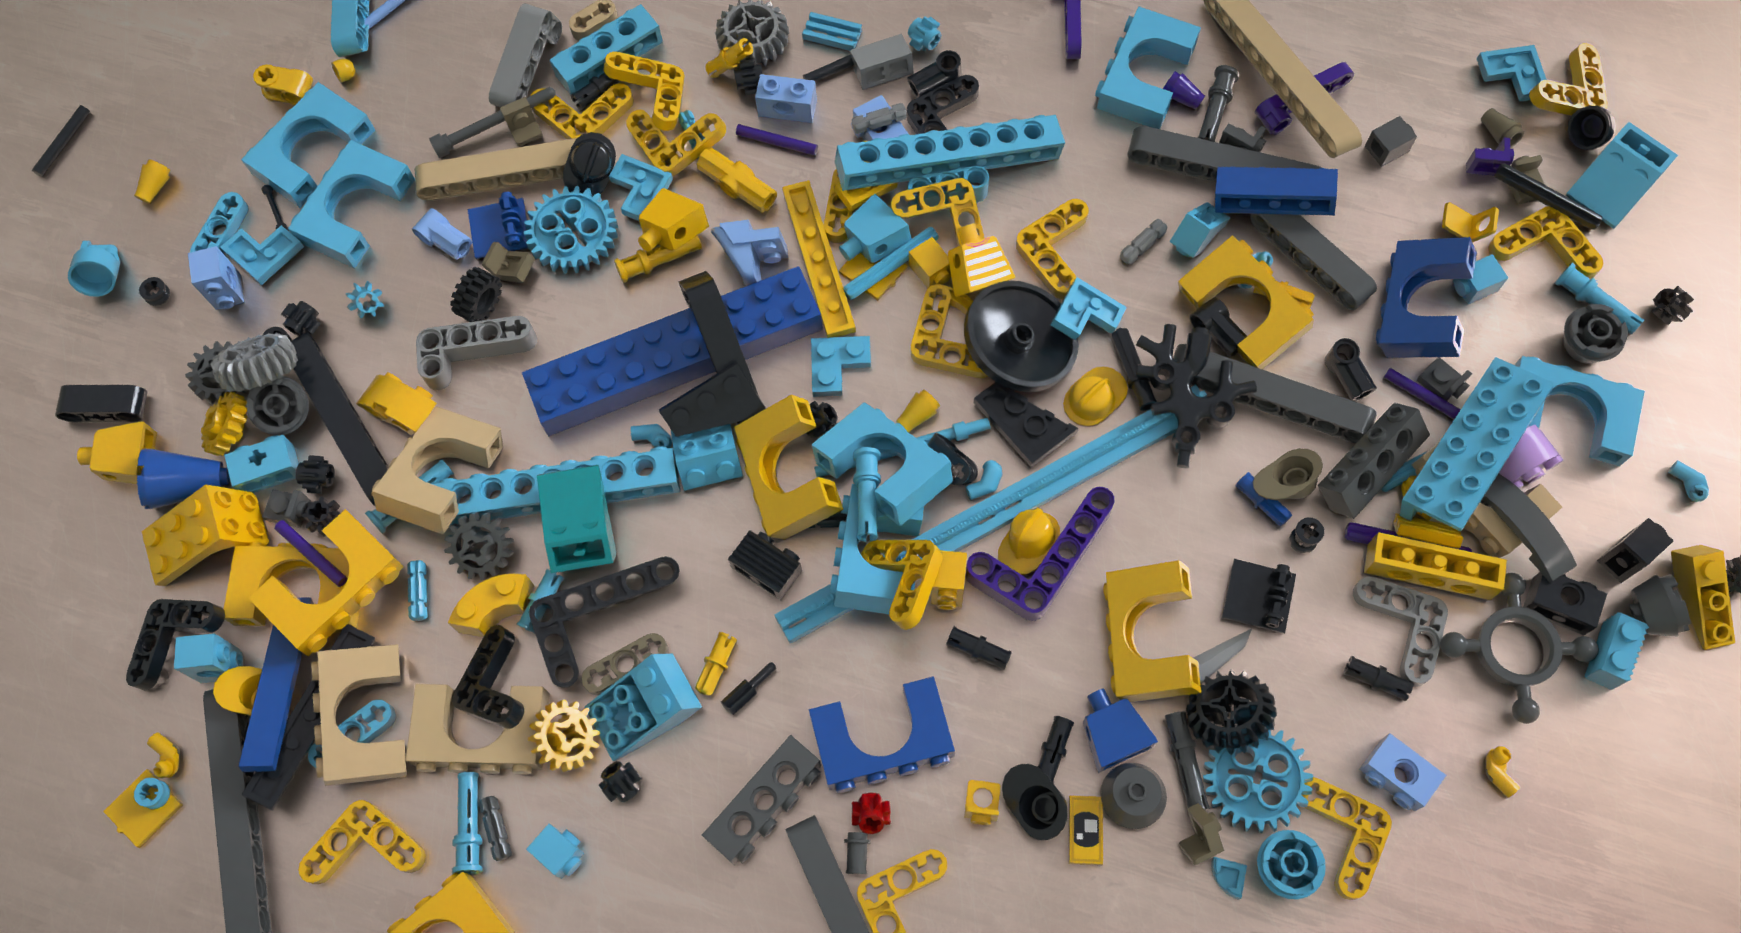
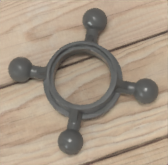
M1511 572L1505 574L1504 590L1502 591V594L1507 596L1508 607L1498 610L1487 618L1480 629L1478 639H1466L1460 633L1449 632L1442 637L1440 646L1443 653L1452 658L1460 657L1465 652H1476L1482 667L1491 677L1516 689L1518 700L1512 706V714L1517 721L1529 724L1536 721L1540 715L1539 705L1531 697L1530 686L1540 684L1549 679L1557 671L1562 655H1573L1578 661L1589 662L1596 658L1599 648L1595 640L1587 636L1578 637L1573 642H1561L1556 628L1546 617L1537 611L1522 607L1521 595L1525 592L1526 582L1520 574ZM1507 622L1519 623L1530 628L1538 636L1543 646L1544 658L1540 668L1535 673L1526 675L1516 674L1499 664L1491 649V636L1497 625Z

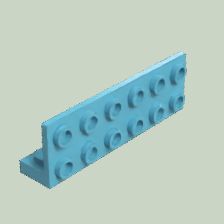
M1495 357L1403 497L1399 516L1411 521L1417 512L1424 513L1458 531H1462L1553 389L1554 383Z

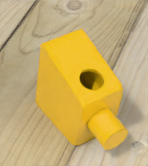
M662 188L639 215L643 234L638 238V243L647 252H650L657 245L670 250H677L709 227L703 204Z
M144 421L97 430L94 434L93 447H80L77 451V460L80 465H90V470L103 480L137 484V476L141 475L142 468L144 467L137 466L140 451L142 449H155L157 432Z

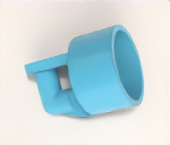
M82 241L80 250L74 254L69 267L68 281L76 291L87 296L98 297L110 293L115 286L119 272L120 259L118 248L111 244L92 245L91 241Z

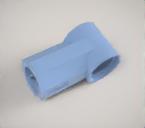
M430 208L412 228L413 233L428 246L434 244L456 260L464 258L470 251L471 239L450 225L449 221L433 208Z

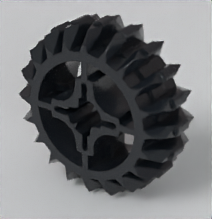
M1230 669L1228 675L1222 676L1217 671L1215 679L1205 676V685H1201V693L1189 695L1188 700L1190 704L1186 707L1188 725L1197 740L1201 739L1206 748L1213 745L1214 750L1218 754L1223 748H1227L1231 756L1236 748H1240L1244 754L1247 751L1248 745L1258 749V738L1268 740V730H1274V719L1277 716V710L1274 707L1275 699L1272 693L1269 692V687L1266 683L1260 684V680L1256 675L1248 678V674L1243 671L1239 676H1235V672Z

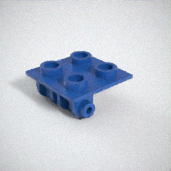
M503 192L499 198V203L467 209L475 259L484 258L493 242H499L508 251L528 248L526 244L528 240L524 236V231H526L524 221H527L523 198L516 199L512 196L511 192Z

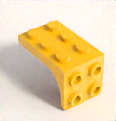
M206 484L141 531L154 583L158 586L168 585L200 561L220 550L235 546H248L251 542H259L266 545L269 543L258 500L253 492Z

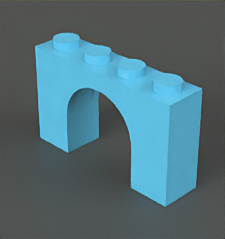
M1138 6L1134 17L1129 16L1124 28V32H1126L1125 38L1120 37L1116 44L1114 53L1117 56L1115 60L1110 58L1107 64L1105 75L1108 76L1106 80H1100L1095 93V96L1099 97L1097 109L1148 127L1160 129L1169 110L1173 92L1140 81L1131 72L1129 64L1136 58L1144 55H1158L1188 65L1197 44L1201 27Z
M318 82L305 93L304 97L292 109L286 112L285 116L273 128L268 130L266 135L241 160L252 175L266 185H270L273 190L301 208L307 201L308 196L315 191L317 184L309 173L291 161V152L295 144L304 136L318 131L331 132L347 143L353 140L362 144L375 131V128L367 114Z
M350 140L346 147L339 152L338 158L332 167L325 172L322 181L315 191L308 196L303 208L293 217L288 230L303 245L355 269L370 245L361 232L334 220L337 204L345 195L358 189H373L401 201L415 181V178L406 164Z
M1522 356L1516 362L1515 366L1554 383L1553 389L1548 396L1557 394L1568 395L1578 399L1587 406L1595 424L1589 458L1620 467L1633 456L1644 390L1634 388L1628 383L1609 381L1596 374L1574 371L1565 365L1557 366L1546 363L1537 357ZM1544 403L1528 427L1536 425L1539 428Z
M865 402L811 444L816 464L836 479L856 464V461L853 459V452L862 447L876 448L880 453H890L902 458L905 461L903 466L874 490L878 510L899 526L953 482L952 465L946 455L937 453L923 439L914 437L900 423L895 424L880 409H874Z
M852 484L850 496L844 495L843 510L841 513L847 514L846 522L840 521L837 538L843 540V547H836L833 566L839 567V574H832L829 593L836 594L834 602L836 607L889 614L903 572L884 570L872 566L859 553L857 547L860 542L857 538L858 487ZM876 501L877 532L919 536L924 506L899 526L878 510ZM915 582L912 584L911 590L915 589Z

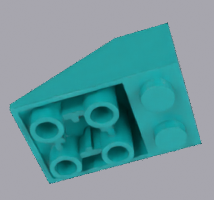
M599 465L538 474L537 482L544 543L551 573L613 563L617 552Z

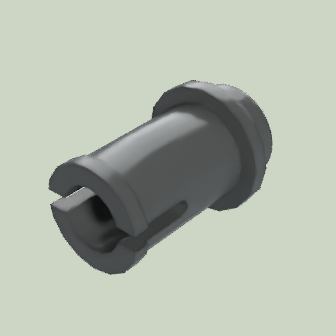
M848 832V839H844V843H848L847 874H867V844H870L871 841L867 840V833Z

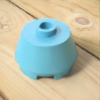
M1294 830L1278 831L1270 835L1262 843L1257 856L1258 871L1264 884L1273 893L1283 898L1302 899L1308 897L1323 882L1326 870L1323 853L1317 843L1304 833Z

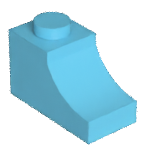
M1206 202L1186 214L1170 242L1176 246V250L1179 253L1194 258L1202 253L1215 235L1226 226L1230 217L1224 213H1215V207Z

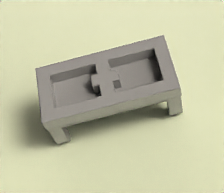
M902 34L850 50L851 58L855 64L853 69L862 90L914 74L912 52Z

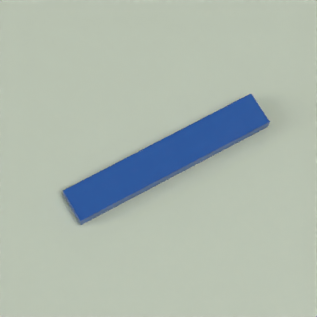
M311 597L298 598L303 603L314 604ZM274 625L238 766L242 772L276 771L301 662L302 652L296 649Z

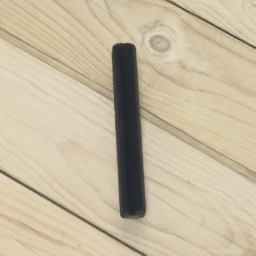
M1501 164L1494 174L1495 178L1558 210L1589 229L1595 230L1602 222L1603 217L1600 214L1507 164Z

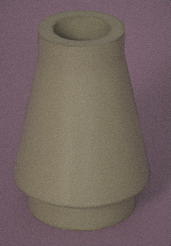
M1494 108L1486 111L1481 117V122L1485 124L1498 145L1504 137L1510 138L1511 148L1524 135L1520 123L1497 112Z

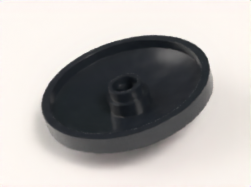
M1003 281L985 288L971 303L964 319L966 346L977 366L995 382L1022 392L1042 391L1059 383L1072 369L1076 361L1079 346L1078 338L1074 340L1051 326L1061 303L1042 288L1021 281Z

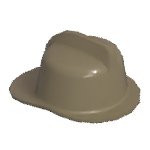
M1298 448L1288 451L1276 461L1263 468L1253 480L1254 490L1259 496L1270 500L1305 498L1316 488L1318 477L1323 468L1322 459L1315 451L1310 449Z

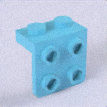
M731 424L678 437L671 430L675 461L684 491L743 476Z

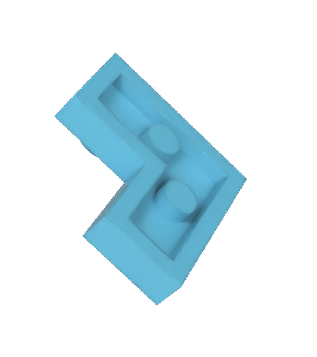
M1535 45L1480 52L1477 57L1484 82L1511 78L1519 102L1530 100L1529 92L1539 82L1547 80Z
M621 154L609 175L612 183L631 190L621 207V212L623 215L638 221L639 215L662 188L668 189L673 181L672 173L663 172L662 169Z
M281 225L261 244L241 228L220 248L259 284L263 285L304 246Z
M1076 277L1061 303L1051 326L1074 340L1080 336L1088 320L1112 334L1116 330L1127 307Z
M870 336L811 338L813 397L843 396L842 369L871 367Z

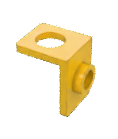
M1448 202L1444 205L1442 228L1459 238L1470 237L1472 242H1475L1496 232L1499 209L1492 207L1473 216ZM1490 217L1488 226L1484 230L1479 231L1481 222L1485 218Z
M969 780L964 818H971V823L978 825H990L991 821L997 822L999 816L1000 784ZM986 789L992 794V803L988 807L982 808L974 803L973 795L977 790Z

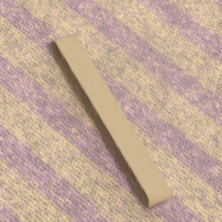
M1204 0L1208 12L1330 158L1338 157L1362 145V136L1355 123L1249 0Z

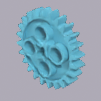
M564 186L562 194L553 189V197L549 198L543 194L544 203L534 202L536 211L527 212L530 220L524 221L526 227L524 236L528 240L526 242L528 249L532 250L531 252L535 259L540 258L543 267L550 263L552 271L561 266L564 274L567 273L569 267H573L575 273H578L579 266L582 265L586 270H590L589 262L593 261L595 264L600 265L598 257L601 255L608 258L609 254L606 248L615 247L613 239L618 238L616 231L618 224L615 219L614 210L610 209L608 200L602 201L600 193L592 197L590 188H587L583 194L580 192L579 186H576L573 192H569L567 186ZM573 210H579L575 214H570ZM556 213H560L565 218L570 228L565 227L564 221ZM550 226H556L551 230H547V228ZM591 229H595V230H596V231L593 232V233H586L587 231H589V230H591ZM573 231H574V232L577 231V234H578L579 239H580L584 244H586V246H582V245L578 242V240H577L575 234L573 233ZM567 245H573L570 249H563Z
M1268 730V740L1258 738V749L1252 745L1247 746L1246 752L1251 754L1254 759L1248 765L1240 764L1235 758L1238 753L1242 752L1240 748L1234 749L1232 756L1228 753L1227 748H1223L1219 754L1215 750H1209V757L1214 762H1205L1204 768L1212 773L1203 775V782L1213 785L1205 789V793L1209 796L1216 795V798L1211 802L1212 808L1223 806L1220 817L1223 819L1231 814L1233 816V827L1241 820L1245 822L1246 832L1250 830L1252 824H1257L1259 833H1263L1265 824H1269L1275 832L1277 831V821L1280 820L1288 827L1290 825L1289 814L1296 818L1300 817L1301 812L1297 805L1307 807L1308 800L1302 795H1311L1313 788L1304 783L1311 782L1313 774L1303 771L1308 769L1311 763L1306 760L1300 761L1305 750L1303 748L1295 751L1292 749L1295 743L1294 738L1286 742L1282 741V730L1275 736H1272L1271 730ZM1273 760H1280L1286 765L1287 770L1282 773H1275L1269 768L1268 764ZM1233 769L1241 774L1232 775L1228 773V770ZM1256 772L1262 773L1260 784L1253 783V777ZM1274 782H1286L1288 786L1281 787ZM1234 783H1240L1246 787L1247 793L1244 796L1236 797L1229 792L1228 788ZM1273 791L1279 795L1281 801L1276 805H1268L1263 801L1262 795L1265 792Z

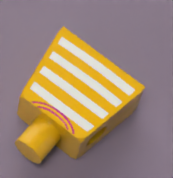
M974 223L958 228L962 245L948 251L955 297L985 289L998 282L1015 279L1012 268L995 236L979 240Z

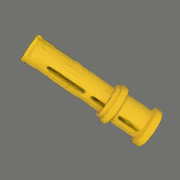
M697 235L677 250H670L663 246L654 248L650 252L639 249L635 255L622 260L619 258L614 259V263L622 282L627 283L629 278L639 274H650L653 271L652 268L701 250L702 245Z

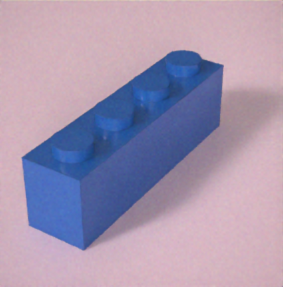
M1218 167L1215 213L1335 216L1338 169Z

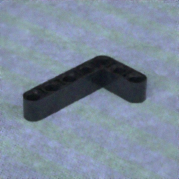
M707 271L678 281L685 301L694 314L716 373L737 361L757 392L714 279Z
M667 556L660 557L533 602L530 606L529 616L553 684L560 688H568L574 685L579 676L578 666L563 623L673 584L680 572L679 565L673 558ZM660 564L669 565L673 570L672 578L669 580L660 579L656 574L657 566ZM631 574L641 576L644 583L643 587L639 590H631L626 584V578ZM601 584H607L613 589L614 595L608 601L600 600L596 595V588ZM576 594L582 597L583 607L578 611L567 609L565 600L568 596ZM540 605H548L553 610V617L547 622H540L535 618V610ZM559 635L562 638L564 644L560 651L550 652L546 649L544 643L548 636ZM564 664L572 667L574 672L571 681L566 683L559 682L555 677L557 667Z

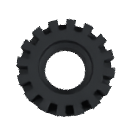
M473 267L472 270L466 271V276L462 275L460 278L461 283L456 284L455 288L457 290L452 293L451 297L454 299L450 301V305L453 306L451 308L452 312L469 322L482 321L484 318L488 319L490 317L489 312L495 310L493 306L495 303L498 304L500 300L497 297L502 293V290H500L502 287L500 278L479 267Z

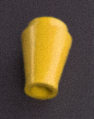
M148 159L146 165L142 164L134 196L151 204L153 198L170 179L168 175L171 170L156 161Z
M923 389L920 393L916 392L896 422L900 423L909 433L912 429L937 414L936 410L940 407V404L929 392Z

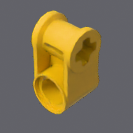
M262 65L253 74L255 83L262 87L261 91L266 99L296 105L304 97L313 83V78L308 73L299 69Z

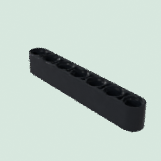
M306 332L290 341L295 347L298 359L293 369L361 488L375 506L372 488L375 482L384 476L389 466L310 333Z

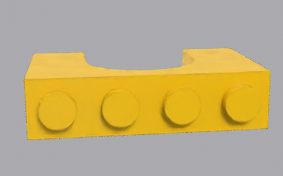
M1232 235L1178 281V286L1182 294L1196 309L1218 295L1222 290L1233 285H1251L1262 291L1271 307L1268 317L1257 329L1237 344V351L1249 365L1263 370L1313 328L1314 319L1312 317L1314 314L1305 303L1301 302L1299 304L1292 297L1293 292L1285 282L1281 281L1278 283L1272 276L1273 271L1263 260L1258 262L1251 255L1253 250L1244 240L1238 241Z
M792 394L734 427L737 435L736 442L742 451L746 464L745 472L750 478L754 490L753 498L759 506L762 516V527L767 536L783 540L843 510L835 481L817 477L787 493L782 490L777 481L776 464L783 448L792 440L817 427L808 400Z
M346 509L322 530L344 553L349 564L347 582L338 595L324 603L306 604L301 602L285 584L272 575L248 597L293 646L307 656L323 648L327 639L336 630L345 627L350 622L351 616L361 607L370 604L375 598V594L384 585L392 583L398 577L399 571L404 568Z
M251 542L248 546H235L224 603L225 620L234 626H265L267 617L248 597L272 575L279 580L286 573L295 569L310 568L316 570L320 578L318 604L334 598L341 592L345 584L338 587L290 543H279L278 547L267 546L259 542ZM311 544L348 578V560L339 548H328L322 544ZM359 610L351 616V620L348 623L357 628Z
M1180 560L1106 572L1107 583H1104L1103 591L1109 605V613L1106 614V625L1109 632H1111L1112 642L1108 646V654L1114 667V675L1111 676V688L1116 697L1121 700L1128 699L1129 702L1201 693L1199 664L1196 659L1190 655L1146 659L1138 653L1134 643L1135 625L1139 617L1147 609L1161 603L1192 599L1189 568Z
M465 872L460 874L454 873L442 883L441 886L443 888L433 897L429 895L423 898L414 907L416 911L407 919H399L387 929L388 933H424L428 928L438 923L453 922L464 933H515L473 876Z

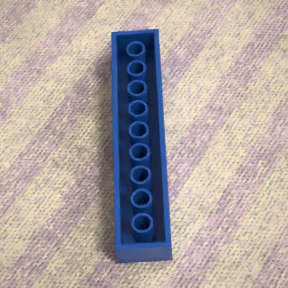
M799 266L721 296L745 360L823 330L821 313ZM688 308L522 372L539 421L549 437L716 371L694 314Z

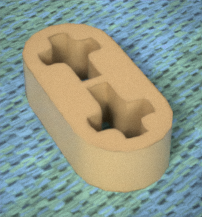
M597 0L574 14L569 20V27L573 37L580 40L601 29L603 25L617 19L616 7L611 0Z

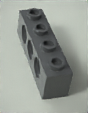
M1394 402L1318 484L1330 511L1354 519L1430 436L1419 409Z
M790 735L705 830L702 836L734 866L738 861L744 863L754 852L755 847L753 844L761 835L764 838L767 837L776 827L778 822L775 819L783 810L788 812L800 798L797 795L798 792L805 785L810 787L821 774L819 768L822 766L820 760ZM782 771H794L796 773L795 780L788 785L781 784L778 781V777ZM764 794L773 796L774 802L769 809L760 810L757 808L756 803L760 796ZM742 819L751 821V829L746 835L740 836L735 834L734 828L738 821Z

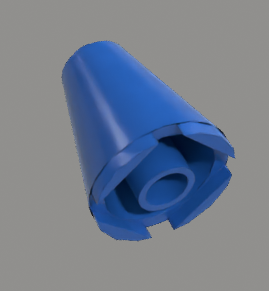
M142 449L140 451L137 466L144 467L142 468L141 475L137 476V486L140 503L142 506H145L144 509H155L182 502L205 484L218 487L230 484L227 467L224 468L221 461L155 449Z

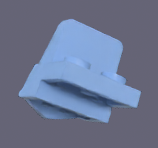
M748 219L720 223V226L711 229V233L727 253L746 286L761 281L760 261L777 263L781 259L788 258V247L779 227L753 230Z

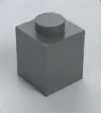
M1398 116L1372 130L1365 147L1382 167L1408 153L1417 136L1413 128L1401 116Z

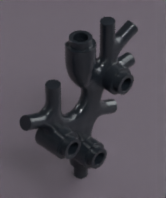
M1165 324L1161 343H1156L1143 335L1137 341L1136 346L1155 357L1156 363L1153 366L1137 365L1136 377L1150 378L1151 385L1158 390L1170 388L1171 394L1169 398L1162 402L1151 404V411L1153 416L1170 412L1176 416L1178 429L1172 437V444L1175 452L1178 453L1177 467L1189 468L1190 456L1195 454V448L1201 436L1197 427L1198 423L1203 418H1206L1209 425L1214 428L1227 426L1235 414V407L1232 402L1239 396L1257 392V386L1254 380L1240 384L1234 383L1232 381L1233 362L1223 360L1221 361L1219 383L1216 392L1206 398L1196 396L1192 392L1190 384L1208 362L1212 336L1209 335L1210 331L1206 328H1192L1191 333L1187 336L1185 358L1183 361L1177 362L1173 359L1176 325ZM1158 375H1164L1167 380H1161ZM1215 413L1222 414L1223 418H1218ZM1181 437L1188 438L1189 443L1183 442Z

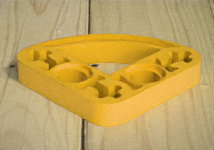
M941 284L932 285L927 289L911 342V358L916 364L983 379L988 377L980 368H977V364L971 357L966 344L941 339L950 305L966 315L969 306L973 302L967 295L955 297L953 288ZM937 295H941L942 300L939 301L938 311L933 310L934 299ZM927 319H934L939 323L937 329L929 331L922 324ZM923 346H927L928 351H926L925 355H920L919 350ZM937 348H940L939 359H935ZM949 351H955L961 358L956 363H949L944 359V355ZM965 355H970L968 360V366L964 365Z

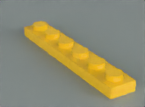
M807 180L782 187L783 195L816 303L821 313L827 338L855 333L854 320L810 181Z

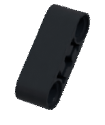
M64 385L60 389L55 416L67 422H140L143 420L148 392L146 389L135 385Z

